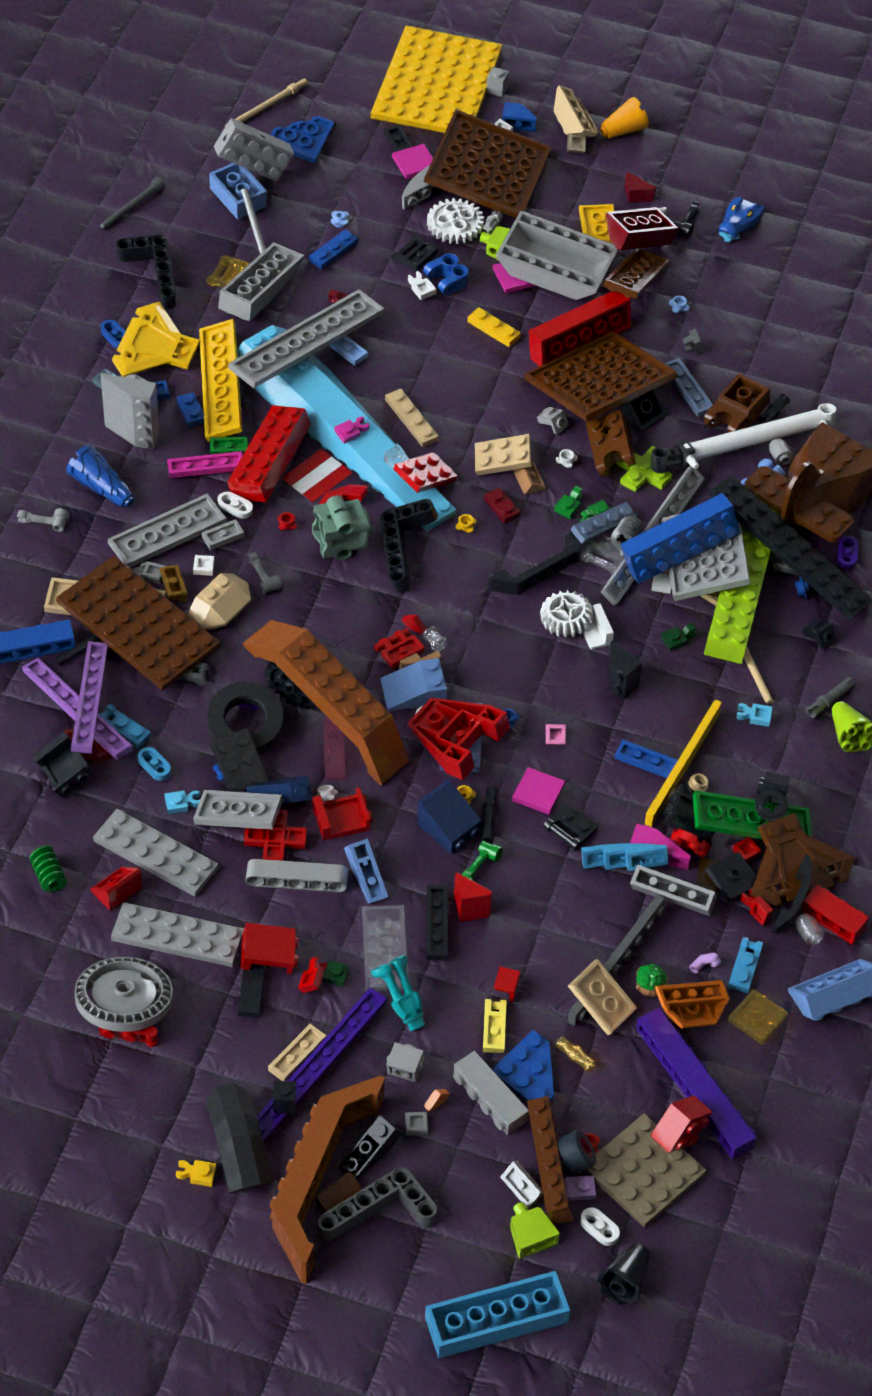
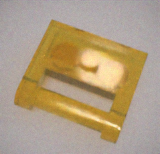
M223 255L219 260V265L213 274L209 275L206 282L210 286L217 285L224 288L250 263ZM227 266H229V267L227 268V270L225 271V273L223 274V276H222V277H219V276L221 275V273L223 272L224 268L227 267Z

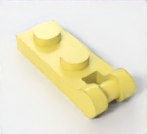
M485 999L483 1052L504 1053L506 1000L497 1002L492 1001V999Z

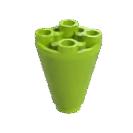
M843 701L835 703L832 707V717L838 743L843 751L857 752L870 749L872 746V721Z

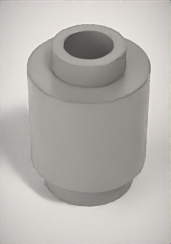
M776 438L770 442L769 451L778 465L790 463L793 454L787 443L781 438Z

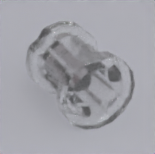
M436 626L428 628L423 633V638L431 644V649L434 652H439L447 646L446 638L440 635L439 629Z

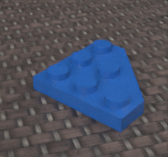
M316 116L312 117V120L305 122L301 120L291 123L287 127H276L273 129L271 136L289 143L294 156L315 164L334 127V121Z
M532 1030L492 1071L514 1094L526 1103L529 1100L548 1096L551 1102L554 1099L549 1041Z

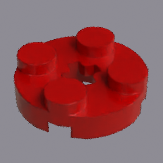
M675 828L671 834L670 840L677 843V846L685 851L689 848L694 851L695 855L701 858H705L711 848L709 843L703 840L701 844L697 836L685 830H677Z

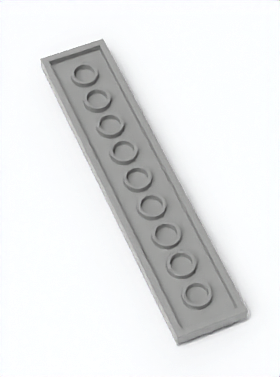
M357 290L231 361L229 369L250 386L256 388L384 314V308L361 290Z

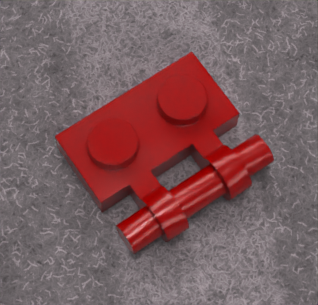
M408 628L402 631L397 630L393 633L394 635L388 638L384 637L379 640V643L374 645L376 652L383 649L381 656L392 669L400 665V660L415 653L420 655L425 652V647L414 634L409 636L410 631Z

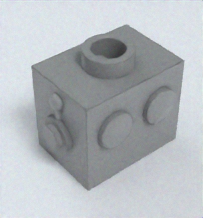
M395 1042L390 1055L387 1056V1074L416 1082L419 1072L423 1069V1050L417 1049L410 1044L402 1045Z

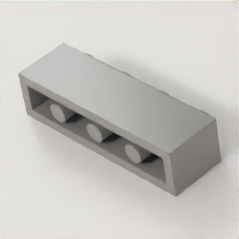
M638 864L630 882L634 890L654 897L659 894L665 898V901L707 916L711 915L717 899L714 891Z
M475 1051L454 1064L453 1077L459 1085L462 1084L469 1097L480 1104L482 1111L486 1115L491 1116L499 1130H503L509 1135L528 1122L529 1110Z

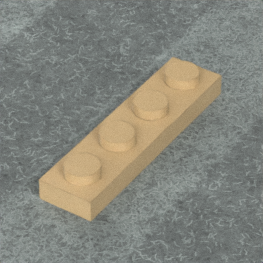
M401 388L385 395V401L422 448L438 441L439 436Z

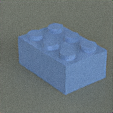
M231 163L209 173L210 189L237 220L248 215L241 190L244 188H248L255 212L267 207V191L248 169Z

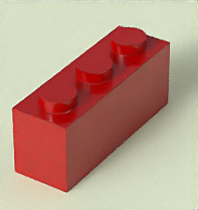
M816 885L803 900L801 909L803 914L852 945L867 928L869 917L864 912L850 906L845 900L831 894L826 888Z

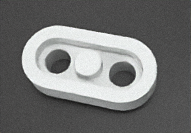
M223 492L218 496V506L220 509L241 519L252 515L253 505L250 501L232 492Z
M587 1208L582 1212L580 1223L589 1234L605 1246H612L617 1243L620 1231L614 1222L596 1208ZM588 1220H594L595 1223L591 1224ZM610 1234L612 1237L607 1238L604 1235Z

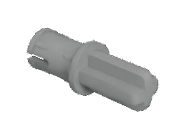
M494 211L492 215L487 217L486 223L483 226L487 233H490L499 226L503 218L502 213Z

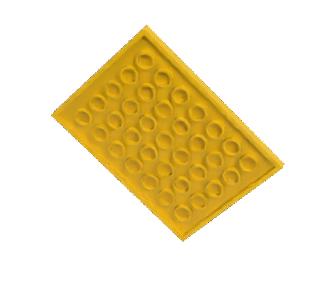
M405 26L372 108L370 118L445 133L455 109L477 117L486 94L487 77L492 68L496 67L502 51V44Z

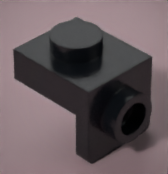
M813 620L802 629L804 636L818 640L820 649H825L836 641L830 623Z

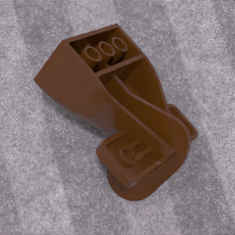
M821 422L794 457L789 468L788 478L767 466H761L745 481L744 486L753 492L763 503L781 514L780 517L783 522H786L791 528L794 529L795 526L801 525L827 541L835 543L852 528L854 518L850 514L872 494V450Z

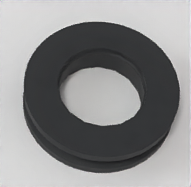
M250 681L236 682L223 687L212 698L207 711L208 731L212 740L235 733L228 728L225 722V716L230 709L240 704H252L259 707L266 717L263 727L256 733L250 734L257 753L260 755L271 749L279 740L284 725L283 708L277 695L268 687Z

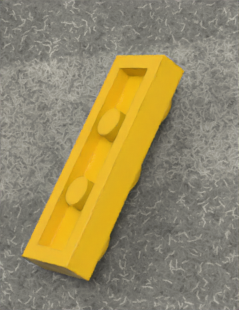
M480 307L467 317L468 323L508 347H511L521 338V332Z

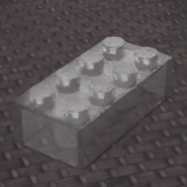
M404 905L362 906L365 991L370 987L375 991H390L382 978L372 976L371 970L380 965L387 964L399 956H407ZM406 965L407 975H408V965ZM392 969L399 989L403 990L397 973Z

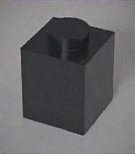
M274 1081L273 1113L295 1114L296 1081Z

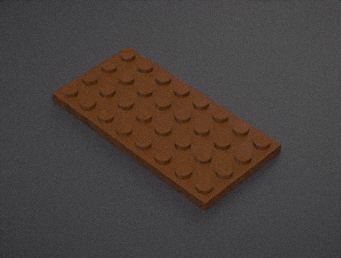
M114 555L56 597V602L162 691L220 647V642Z

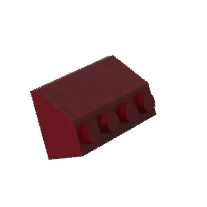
M657 207L606 213L609 239L620 251L670 245L678 230V227Z

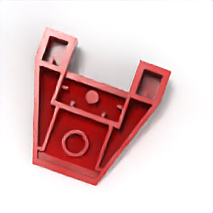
M430 698L407 723L444 771L460 780H464L475 768L472 753L469 749L480 736L485 735L499 741L510 729L507 712L491 705Z

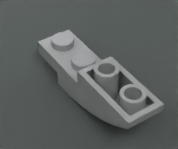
M429 166L420 171L405 188L402 195V208L404 210L431 196L432 188H435V186L423 182Z

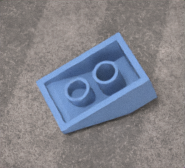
M439 658L418 661L381 678L387 711L421 707L430 698L446 699L447 688Z

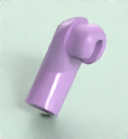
M714 952L703 954L689 968L693 973H698L704 965L709 963L711 967H717L721 963V959Z

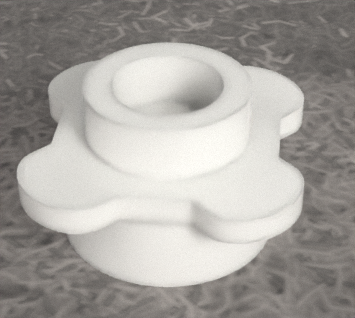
M564 449L560 452L559 457H556V463H561L566 468H571L572 463L577 461L578 457L572 450Z
M323 785L318 787V795L316 796L320 795L323 802L333 800L334 795L338 792L331 785Z

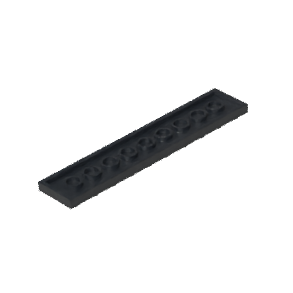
M733 475L710 491L708 495L712 498L723 493L733 505L737 521L848 620L851 621L872 603V599L853 583L851 579L845 576L786 522H783L780 516L773 512Z

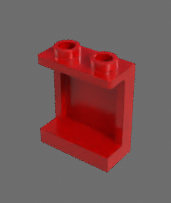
M360 787L356 788L355 795L322 802L320 795L312 797L313 811L323 841L370 831V822H373V815L371 810H367L366 794H362Z
M246 923L242 933L241 969L250 970L251 964L284 967L287 968V974H291L293 968L298 965V955H295V949L297 950L299 937H295L296 928Z

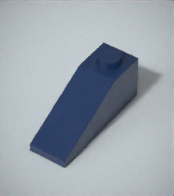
M306 775L246 786L247 793L282 795V804L312 799L310 780Z

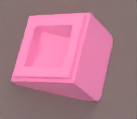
M546 724V744L566 745V724Z

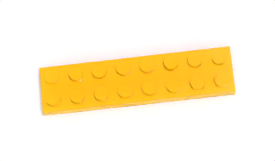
M233 319L199 329L205 438L208 442L210 438L226 437L242 432L239 376L229 369V363L238 358L236 323Z

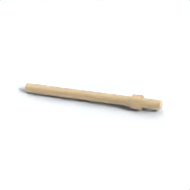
M304 78L297 83L287 86V89L235 120L243 123L290 94L294 95L300 88L307 85L308 81Z
M746 646L744 653L745 662L766 705L772 704L773 699Z

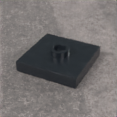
M739 852L708 866L705 870L728 903L741 897L742 893H749L757 877Z

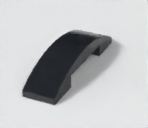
M807 854L795 876L796 879L802 881L790 910L782 908L771 930L772 933L778 932L792 920L806 896L811 878V860Z

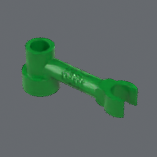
M482 841L478 848L480 855L462 875L473 881L476 872L486 859L497 862L501 858L503 847Z

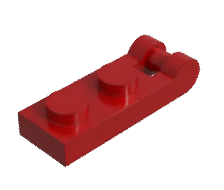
M154 1026L130 1032L110 1031L98 1027L99 1035L108 1039L115 1037L124 1039L127 1042H145L148 1047H155L158 1044V1031Z

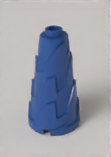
M93 445L83 446L76 452L78 455L77 459L75 460L73 457L70 459L66 468L68 475L116 505L130 507L133 504L134 494Z

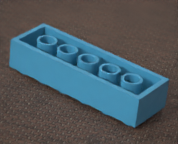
M556 1271L426 1306L425 1320L438 1358L569 1323L570 1309Z

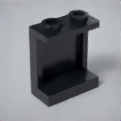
M62 732L32 756L35 762L43 768L53 784V791L62 798L71 794L76 787L86 782L94 774L83 754L71 751L73 738L65 732Z
M680 784L677 789L673 788L668 799L671 802L667 804L663 815H665L663 824L673 829L685 830L697 836L700 842L704 840L708 843L715 835V832L695 828L693 797L683 793L685 785Z

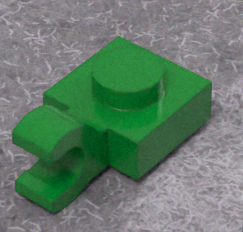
M576 485L570 496L564 494L554 506V511L571 519L580 508L579 500L582 498L580 493L583 489Z
M604 500L599 501L581 512L583 518L580 519V522L611 508Z

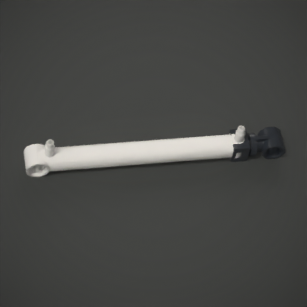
M825 403L819 405L816 410L691 443L688 440L676 442L675 447L670 448V450L664 447H657L651 453V469L656 473L667 472L670 465H681L682 468L691 466L697 469L699 465L696 460L816 429L821 422L833 428L835 426L836 407Z

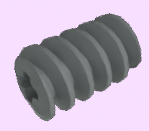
M627 516L617 525L611 535L612 544L616 549L622 551L621 543L642 533L643 524L639 518Z

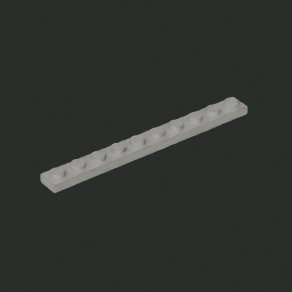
M691 466L686 469L643 532L663 523L664 517L677 515L682 512L705 479L697 469ZM625 558L601 590V593L612 605L618 604L634 581L633 576L628 570Z

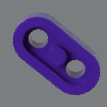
M843 536L839 541L837 563L841 568L849 570L854 568L857 563L858 541L853 536Z

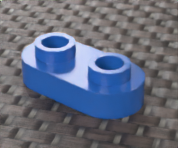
M114 320L102 322L101 334L113 347L118 348L126 331Z

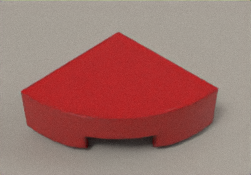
M417 614L405 615L401 619L409 629L416 633L423 634L427 630Z

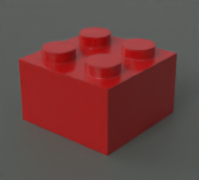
M694 1095L673 1102L652 1132L651 1137L668 1153L676 1150L680 1151L687 1146L691 1147L698 1141L700 1131L709 1124V1117L713 1112Z

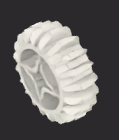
M568 590L566 593L559 591L558 595L552 593V596L547 597L546 602H543L540 611L541 622L544 624L545 629L549 630L551 634L556 633L557 637L562 634L565 638L567 635L574 637L575 633L581 635L582 630L587 631L593 617L592 605L589 603L588 598H584L583 594L577 595L576 591L570 593Z

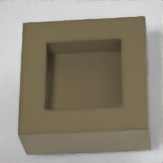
M569 133L567 152L584 154L586 136Z

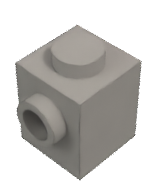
M493 67L487 77L486 93L503 97L508 88L509 71Z

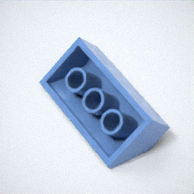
M858 959L790 987L788 992L803 1016L812 1020H820L825 1017V1014L839 1012L843 1010L844 1006L856 1005L861 1002V999L872 997V963Z

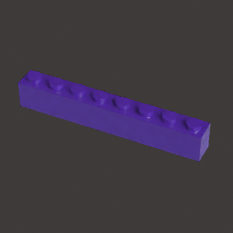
M657 1008L638 1018L636 1030L686 1098L693 1095L696 1096L713 1112L709 1117L710 1122L707 1126L733 1160L752 1150L756 1142L755 1131L752 1127L747 1126L741 1112L735 1110L729 1096L723 1094L717 1080L709 1075L705 1064L697 1059L693 1048L685 1043L681 1032L673 1027L667 1014L663 1013L660 1008Z

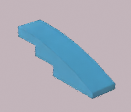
M622 843L581 848L584 869L605 866L606 870L626 867L628 871L636 869L637 864L646 868L668 864L666 845Z

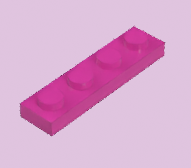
M242 451L167 459L169 478L232 472L242 458Z

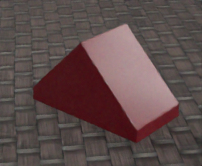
M630 172L625 174L624 187L628 203L650 202L655 199L656 186Z

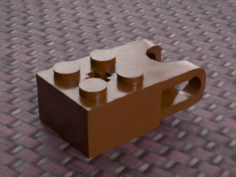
M739 373L705 413L704 424L711 428L720 423L729 424L728 433L747 428L770 403V388Z
M620 409L586 422L595 466L602 478L610 475V468L617 461H625L628 468L636 465L629 425Z

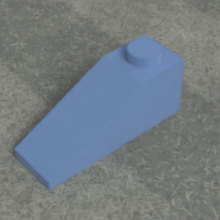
M368 838L346 846L344 850L350 867L368 904L387 898L388 894Z

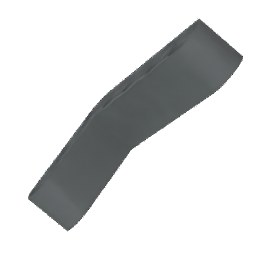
M399 1167L322 1214L318 1219V1235L324 1241L334 1240L398 1199L419 1226L430 1228L436 1223L437 1206L410 1171ZM398 1180H404L405 1182H404V1183H398L397 1181H398ZM385 1191L387 1194H379V1192ZM416 1196L418 1199H410L409 1197ZM366 1202L369 1205L363 1206L361 1203ZM428 1212L431 1215L425 1216L422 1213ZM343 1214H350L351 1216H350V1217H343L342 1215H343ZM330 1225L332 1228L326 1229L324 1226Z

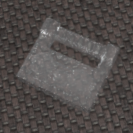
M605 535L594 538L581 556V560L596 564L608 570L612 575L624 559L623 552L616 549L612 544L611 538ZM594 552L598 555H601L613 561L614 563L611 564L599 557L592 555V553Z

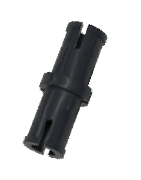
M781 394L759 416V421L762 423L766 420L764 423H767L775 416H778L781 410L790 402L789 397L787 396L783 400L785 394Z

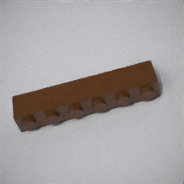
M548 1096L529 1100L527 1104L547 1215L553 1225L573 1221L564 1164L558 1150L559 1137L554 1109Z

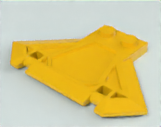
M160 301L137 308L135 314L139 318H132L117 348V351L121 354L114 355L112 358L121 376L126 377L164 364L188 370L199 347L200 340L180 334Z

